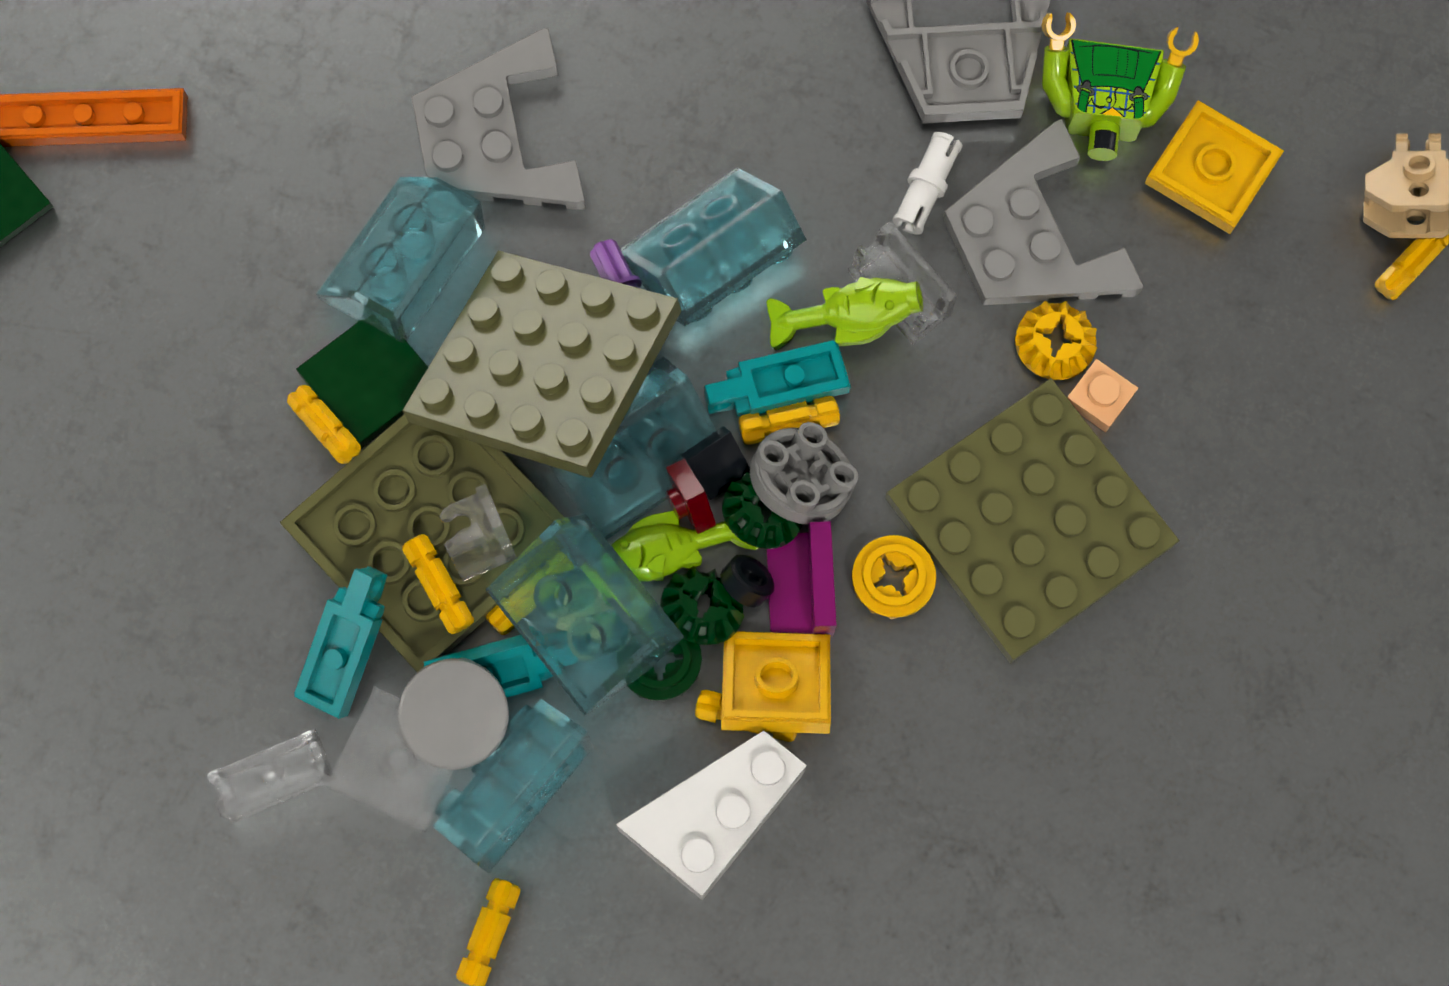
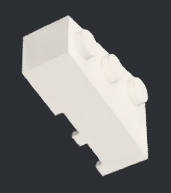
M762 731L623 819L616 826L620 833L703 900L802 777L807 765L768 733Z

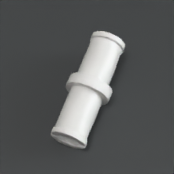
M944 132L933 133L931 142L919 167L913 169L908 177L910 186L897 214L892 219L897 227L901 226L902 222H905L902 227L903 231L915 235L922 234L936 199L943 197L948 188L945 180L963 146L959 140H955L953 145H950L954 138L950 134Z

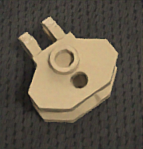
M1408 133L1396 134L1395 151H1392V159L1365 174L1363 223L1388 238H1443L1449 234V159L1446 158V150H1441V133H1429L1425 143V151H1410ZM1425 219V221L1419 225H1413L1407 221H1420Z

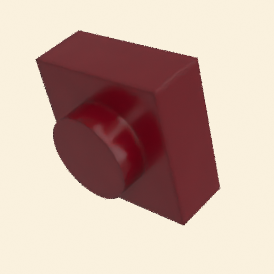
M682 459L667 466L666 470L673 488L665 491L676 517L680 520L687 516L697 534L716 526L706 493L686 460Z

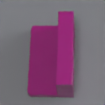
M831 521L810 522L808 532L798 533L794 540L782 547L766 549L767 569L774 581V591L769 596L770 632L830 634V636H834L837 624Z

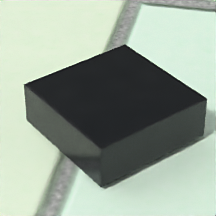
M724 426L681 454L703 487L709 500H712L728 489L731 482L740 480L747 472L750 473V466L732 433Z

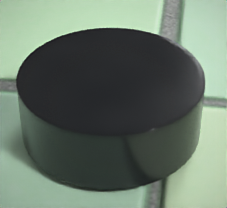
M736 555L721 571L720 578L725 590L732 598L747 607L755 608L761 606L774 591V581L770 572L760 561L751 556Z

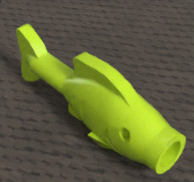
M860 277L857 282L850 283L843 288H825L822 291L825 299L823 305L791 310L787 304L770 298L766 301L771 321L770 345L774 350H779L793 338L796 330L827 324L836 328L835 342L839 346L870 343L881 337L890 327L902 322L911 314L923 312L924 306L918 281L905 283L894 279Z
M668 511L644 517L607 549L596 552V558L604 582L612 580L627 582L664 581L665 576L676 573L682 567L692 568L693 566H700L702 564V556L698 551L700 549L728 541L745 549L757 550L759 547L749 545L740 540L732 533L725 521L718 522L716 526L697 534L695 529L692 530L679 526V519L674 511Z

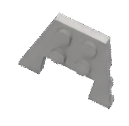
M866 0L923 123L1014 119L1022 117L1043 33L1041 24L1043 18L1048 14L1051 0H1011L1013 22L929 27L914 26L912 0Z
M549 28L540 29L411 96L430 194L494 201V197L523 200V203L526 205L542 206L544 202L566 205L567 209L572 210L586 209L576 160L532 169H524L508 86L558 76Z
M1062 119L1051 124L944 212L943 221L983 305L1048 301V298L1077 297L1078 300L1096 299L1098 295L1121 294V297H1134L1139 295L1144 288L1125 247L1083 264H1075L1036 182L1047 176L1077 166L1080 155Z

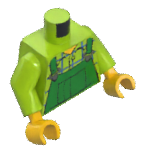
M1068 12L1065 16L1066 27L1064 31L1056 35L1051 28L1052 13H1048L1043 18L1041 24L1043 33L1050 38V45L1044 47L1042 88L1056 114L1065 118V126L1071 135L1089 137L1088 156L1098 161L1113 160L1118 154L1119 141H1136L1141 128L1154 126L1174 103L1186 70V65L1183 64L1184 57L1196 50L1199 43L1198 34L1194 32L1191 45L1186 50L1181 51L1177 50L1173 43L1178 27L1173 28L1169 32L1166 41L1167 47L1171 52L1168 59H1163L1164 50L1071 39L1070 37L1075 32L1076 21L1074 16ZM1070 38L1067 47L1064 46L1065 40Z

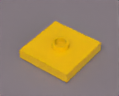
M1198 100L1144 183L1228 234H1231L1284 150Z
M737 631L731 638L724 641L721 730L830 734V634Z

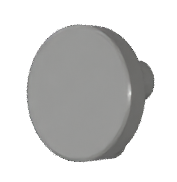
M813 422L803 423L799 428H784L769 434L758 446L750 464L751 483L760 500L775 514L799 524L825 522L836 517L848 502L853 488L858 481V472L850 464L844 452L828 439L827 432L822 426Z
M468 658L438 660L420 669L405 686L398 707L400 733L410 751L426 764L446 770L469 768L487 759L502 742L509 721L508 702L500 682L489 670Z

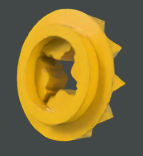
M1044 301L1038 307L1030 311L1028 310L1020 321L1015 335L1016 350L1023 364L1034 374L1046 379H1069L1083 372L1091 363L1097 350V328L1092 327L1087 319L1086 311H1078L1071 307L1067 301L1062 303H1048ZM1059 323L1062 324V329L1064 330L1063 338L1070 340L1072 344L1063 343L1060 350H1057L1055 357L1051 356L1053 348H1050L1051 340L1043 337V335L1051 334Z
M899 535L879 537L865 545L855 559L851 575L856 598L861 600L870 613H877L891 620L914 615L929 602L936 585V569L929 553L918 542ZM882 559L886 561L888 566L891 565L894 571L902 569L906 571L913 568L902 580V593L904 596L901 595L900 591H896L892 585L875 587L885 575Z

